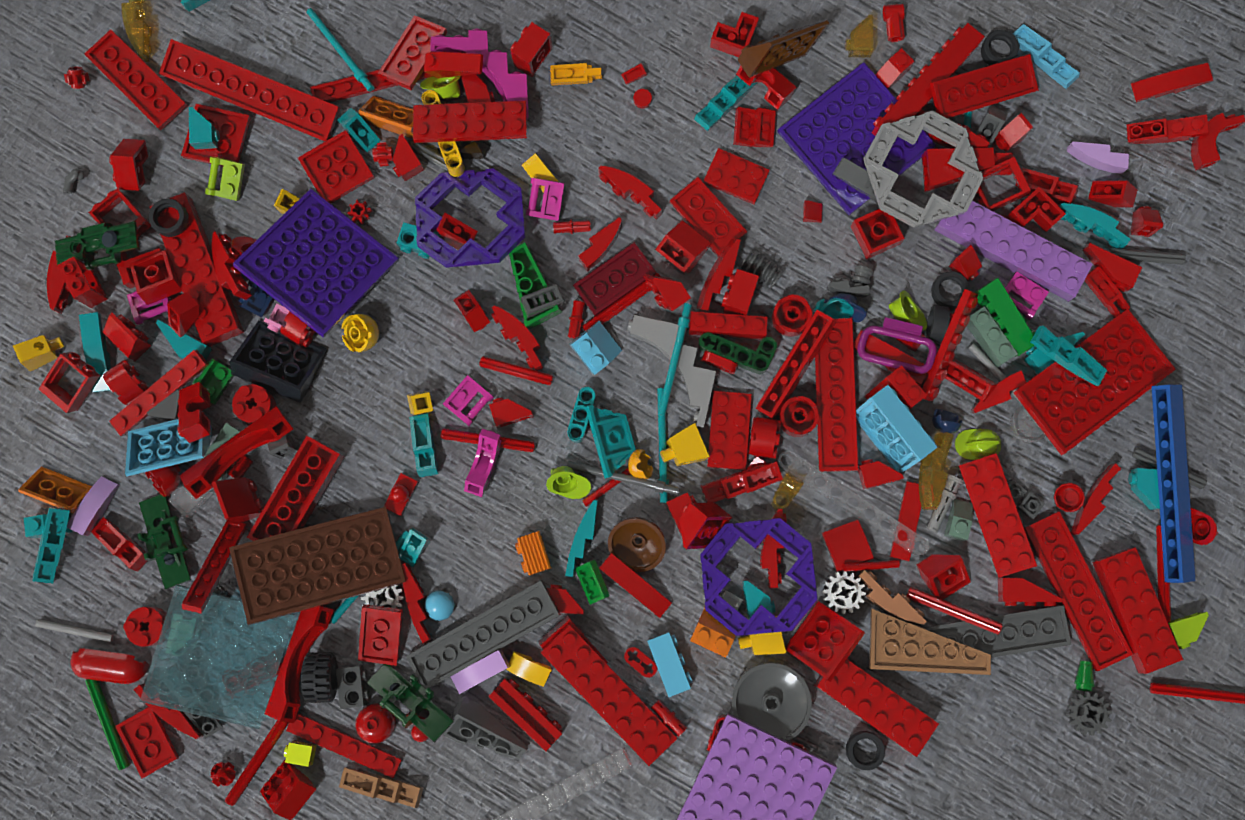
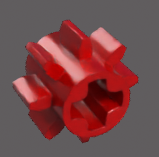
M79 66L68 68L67 74H64L65 83H68L74 89L84 88L87 81H90L88 72H85Z
M386 142L377 143L376 148L372 150L374 162H378L380 166H389V162L393 160L394 156L392 147H388Z
M356 200L355 204H349L351 211L347 213L349 216H353L352 221L354 223L358 220L361 224H364L366 219L370 220L369 213L372 210L371 208H366L368 206L366 201L360 203Z
M228 761L215 764L211 769L210 777L213 779L211 782L217 787L220 785L223 787L230 785L236 776L235 766Z

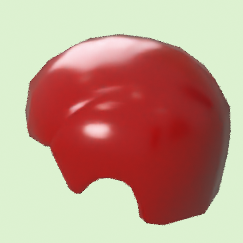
M1064 483L1055 490L1054 502L1058 508L1065 512L1077 511L1084 504L1085 495L1083 489L1077 484Z

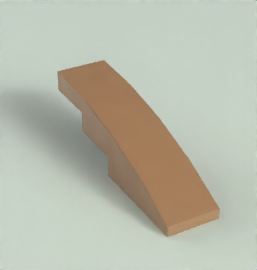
M344 767L339 785L340 788L371 798H380L413 808L419 807L423 787L347 767Z

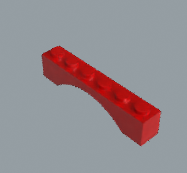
M277 406L182 473L180 478L184 487L195 499L199 498L213 488L212 482L217 481L239 458L259 446L278 441L292 431L293 427Z
M321 605L300 612L266 707L265 715L281 722H295L301 705L299 680L303 660L313 642L328 628L334 609Z

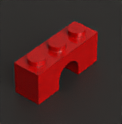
M740 65L736 73L749 86L755 82L765 84L768 91L764 99L777 110L792 97L797 88L775 68L749 78Z
M200 382L179 390V426L177 427L179 435L184 437L189 443L210 435V420L202 412V410L210 407L209 391Z

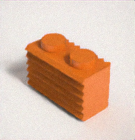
M540 531L517 538L518 543H515L518 555L522 554L524 561L521 562L524 573L528 572V575L531 576L552 569Z

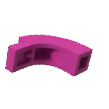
M485 429L481 430L476 456L465 480V492L483 497L501 446L499 434Z

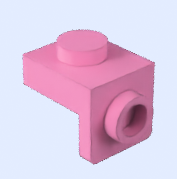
M276 303L269 319L265 318L264 320L268 325L267 328L278 333L281 326L285 327L287 323L284 319L289 310Z

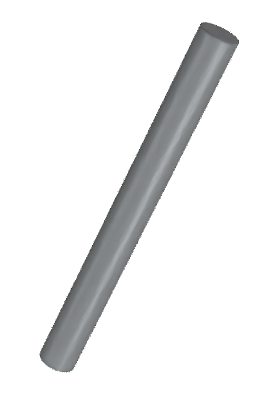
M974 343L968 348L999 381L1006 378ZM1017 389L1010 391V393L1018 400V398L1013 393Z
M37 619L35 624L36 627L106 642H112L114 639L112 634Z

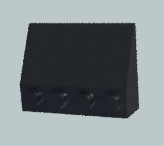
M258 320L230 360L231 375L301 403L312 385L327 352V348L312 342L308 347L300 346L282 335L280 330L276 333L268 329L266 323Z

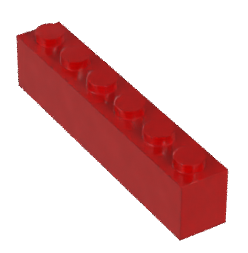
M816 310L755 409L770 419H777L783 404L790 398L836 323L833 318Z

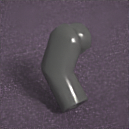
M76 168L65 177L64 193H73L74 182L76 179L83 180L84 171Z

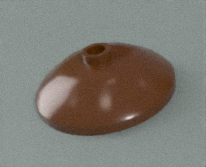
M632 517L618 522L613 527L608 537V550L610 554L615 555L634 572H644L655 568L662 561L666 551V540L663 532L656 524L644 518Z

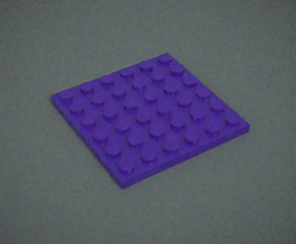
M864 62L777 131L849 216L871 198L833 175V172L842 157L867 171L863 158L875 138V135L871 133L875 127L873 123L879 116L882 118L885 116L886 113L884 111L891 103L895 104L897 102L896 98ZM923 130L914 145L897 137L882 166L897 173L899 177L922 158L921 155L927 149H934L936 144Z
M310 189L233 262V267L324 338L398 262V257Z

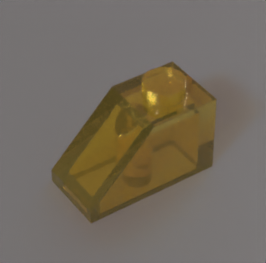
M868 15L850 33L849 38L845 40V51H848V57H871L873 52V15Z

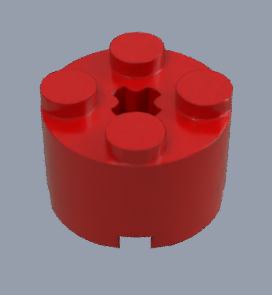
M794 294L780 299L772 313L773 327L780 334L789 337L799 336L803 333L812 318V309L807 300L802 296ZM790 313H794L793 319L790 318Z
M289 311L284 319L287 323L285 327L281 326L280 333L296 344L308 347L312 342V336L315 331Z
M127 360L121 361L103 374V379L109 389L119 396L118 399L124 405L134 401L149 388L144 380L138 378L140 375L139 371L134 366L131 367Z
M255 384L241 386L232 400L233 413L240 420L252 424L276 407L273 395L268 390Z
M797 396L787 400L778 415V420H781L780 427L786 434L792 437L808 435L819 421V412L816 404L804 396ZM798 413L801 414V418H802V419H800L799 421L796 420V416H795V415H797Z
M753 418L749 455L776 459L777 447H774V445H779L780 434L776 433V431H780L781 420Z
M140 607L129 614L123 628L127 638L133 644L141 647L155 646L163 643L169 637L171 619L168 613L161 608Z

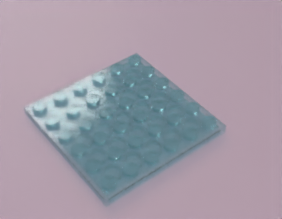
M176 584L140 702L260 729L295 614H288L248 625L241 600L212 593L202 614L183 610L182 602L190 587Z

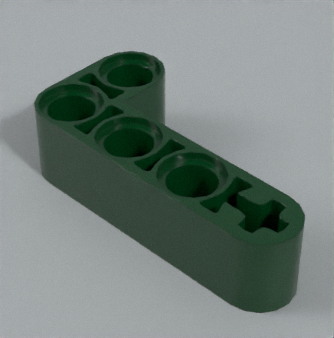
M712 333L702 334L698 344L702 352L709 351L735 362L738 364V367L756 374H763L767 371L777 348V343L772 337L763 338L757 351H754ZM707 339L710 340L708 347L704 346ZM716 342H717L718 345H717V349H716V351H715V350H714V346L716 345ZM764 343H769L772 345L773 349L771 351H766L763 349L762 345ZM720 347H729L730 353H721ZM738 354H746L748 360L740 361ZM762 360L765 363V368H758L755 362Z

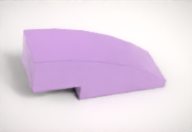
M1072 142L1067 147L1068 153L1094 168L1117 174H1123L1128 169L1129 154L1110 152V145Z
M101 476L75 510L67 524V528L83 536H89L97 520L103 517L119 485Z
M502 649L451 676V679L459 694L509 668L510 665Z

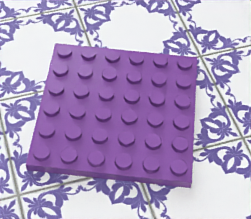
M727 713L676 820H812L837 769V765Z

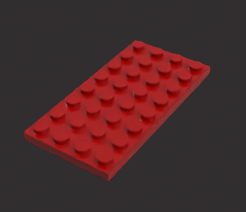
M1129 309L1122 312L1075 347L1083 348L1107 370L1099 386L1091 384L1057 362H1054L1013 392L1061 456L1145 394L1152 386H1155L1176 370Z

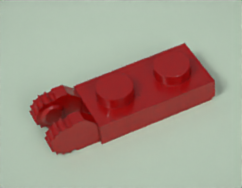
M1097 266L1087 274L1084 280L1102 304L1107 307L1109 313L1114 318L1121 313L1113 302L1117 301L1119 307L1124 311L1130 309L1129 304L1123 298V294L1100 266Z

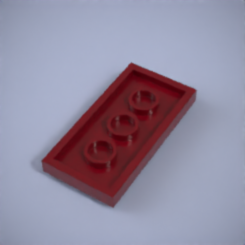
M634 242L576 282L573 287L592 314L597 316L646 281L643 277L645 274L654 275L656 271Z

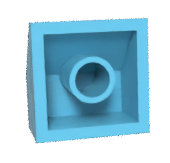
M600 321L569 343L594 375L606 367L622 351Z

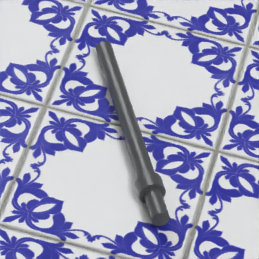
M572 461L567 463V466L573 470L604 477L601 468ZM614 472L609 477V479L655 489V492L659 493L667 492L679 495L680 492L679 487L667 485L666 482L659 480L655 482Z

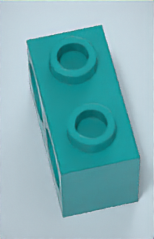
M403 222L396 242L399 248H401L400 250L408 254L415 252L418 253V256L429 259L431 256L417 246L416 226ZM433 232L435 235L442 239L439 232ZM414 236V240L411 243L405 242L407 237Z

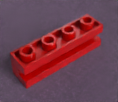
M505 678L488 697L542 749L547 751L563 734L561 730L563 727L555 719L551 721L547 717L548 712L542 706L537 707L532 703L534 699L527 692L523 694L518 689L519 684L512 678L510 680Z

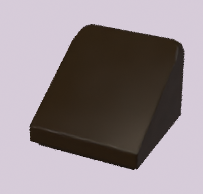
M472 142L459 149L463 159L484 158L476 142Z

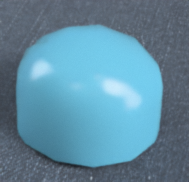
M437 590L431 592L425 598V611L434 620L448 619L454 611V600L444 591Z

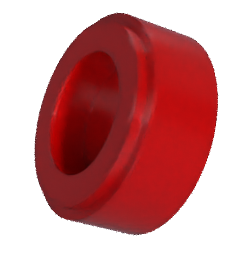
M639 89L634 93L633 101L635 106L641 109L650 106L652 95L647 89Z

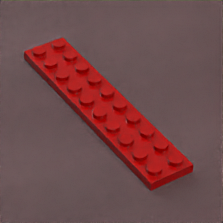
M173 39L170 40L159 71L160 75L322 141L330 139L341 107Z

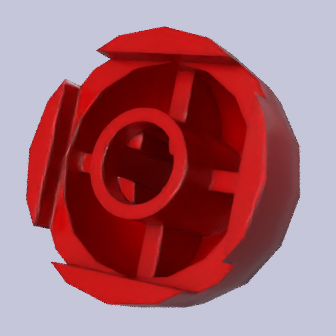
M177 464L144 472L147 478L152 480L154 488L163 497L172 494L180 484L179 472L181 470Z
M378 703L365 706L359 712L355 722L357 734L368 743H380L387 740L393 734L396 725L395 716L386 708H382Z

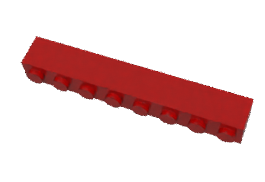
M969 23L963 28L959 27L953 34V40L948 39L942 46L943 51L941 53L936 52L930 60L932 63L929 66L926 64L921 69L919 78L914 77L908 84L909 89L906 92L902 90L896 98L898 101L895 104L891 103L884 111L886 113L883 118L879 116L873 123L875 127L871 133L876 136L882 124L917 116L921 109L933 98L929 83L950 78L980 45L985 36Z

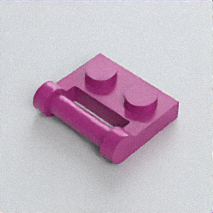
M531 177L530 201L525 215L559 221L565 183ZM539 185L545 186L541 211L536 210Z
M1015 272L1005 287L1008 294L1011 292L1032 305L1029 309L1010 297L1018 311L1026 315L1025 318L1028 320L1033 318L1049 293L1019 272Z
M137 291L127 295L132 316L137 325L164 312L168 313L167 302L170 301L169 297L147 305L137 294ZM163 302V305H161V306H159V307H156V308H154V309H151V310L146 311V312L141 313V314H140V312H139V311H142V310H144V309H146V308H149V307H151V306H154V305H156V304H159V303Z
M467 375L444 401L443 405L470 426L473 423L474 417L494 397ZM478 393L483 395L465 416L462 413Z

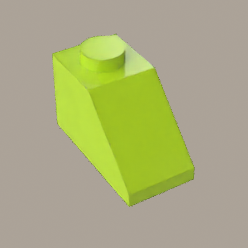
M1198 612L1168 622L1179 649L1190 647V643L1198 640L1209 616L1208 612Z

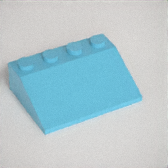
M889 385L881 389L856 410L857 423L894 470L899 473H903L937 448L934 439L925 432L922 424L913 417L908 406L901 402L896 391L890 388Z
M179 419L128 431L126 477L204 458L211 444V426L210 435L191 443L179 435L177 430Z

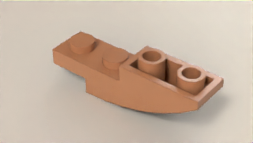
M863 570L857 575L870 589L865 596L880 609L907 622L925 624L927 622L924 619L925 615L917 607L914 609L909 604L911 601L906 595L895 593L891 597L890 590L884 585L880 586L876 582L877 577L871 571L866 572Z

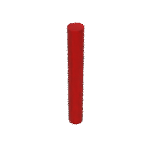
M629 468L621 472V474L631 475ZM611 479L583 499L582 502L587 507L593 500H597L622 481Z
M899 560L848 563L843 564V571L899 568L900 562Z

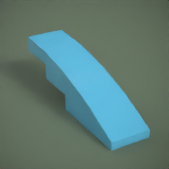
M1023 24L1013 33L1023 53L1026 55L1030 54L1032 61L1065 89L1079 78L1080 72L1065 63L1066 58L1051 48L1052 43Z

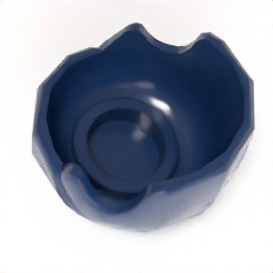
M935 409L932 423L939 432L951 434L956 433L961 428L962 420L959 422L957 414L942 409Z

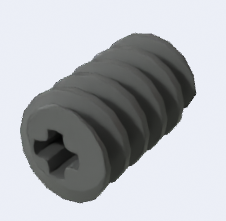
M759 251L754 254L751 252L740 268L743 269L748 266L746 272L750 273L753 271V274L758 275V282L766 280L764 286L768 287L771 285V290L781 278L784 270L781 269L776 272L777 265L770 267L771 260L764 263L766 256L758 258Z

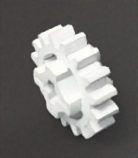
M843 571L841 576L839 572H836V578L829 576L828 578L831 582H824L827 589L822 590V592L827 593V596L823 599L829 600L830 603L827 606H834V612L841 609V614H845L846 609H848L849 613H853V607L856 609L860 608L858 602L864 603L861 596L866 595V593L862 592L861 589L865 585H859L858 582L861 578L854 579V573L847 576V572ZM844 579L851 581L854 585H847ZM836 582L837 587L835 591L831 593L832 587ZM842 587L843 589L851 590L846 594V598L841 595L836 596V594L842 591ZM857 592L856 598L852 603L851 598L853 594ZM834 600H841L844 606L837 604Z
M394 585L376 592L365 593L366 596L361 597V600H364L365 604L371 605V597L374 599L375 606L385 607L391 605V608L402 607L403 605L399 603V600H403L404 597L399 596V594L403 590L397 589L398 585ZM391 588L393 589V591H394V593H395V599H392V598H391V595H390ZM385 593L387 601H382V603L380 604V599H378V596H382Z

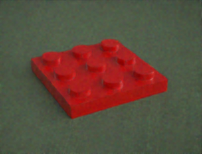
M195 104L194 109L219 131L220 141L217 142L218 148L195 150L189 144L188 129L181 156L211 164L210 156L239 162L251 120L250 115Z
M346 130L298 157L319 195L330 204L375 178Z
M818 601L785 649L831 682L865 632Z

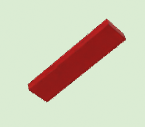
M906 481L889 557L910 561L926 488L925 485Z

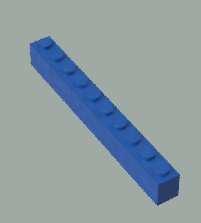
M1182 385L1152 386L1165 582L1196 581Z

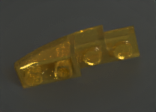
M129 0V3H121L123 23L128 38L143 60L149 62V55L152 54V48L149 44L152 30L144 21L145 14L142 8L145 0Z
M948 432L935 434L934 441L937 448L923 458L920 463L919 495L923 510H937L941 502L942 492L946 486L948 473L942 470L946 464V458L954 436Z

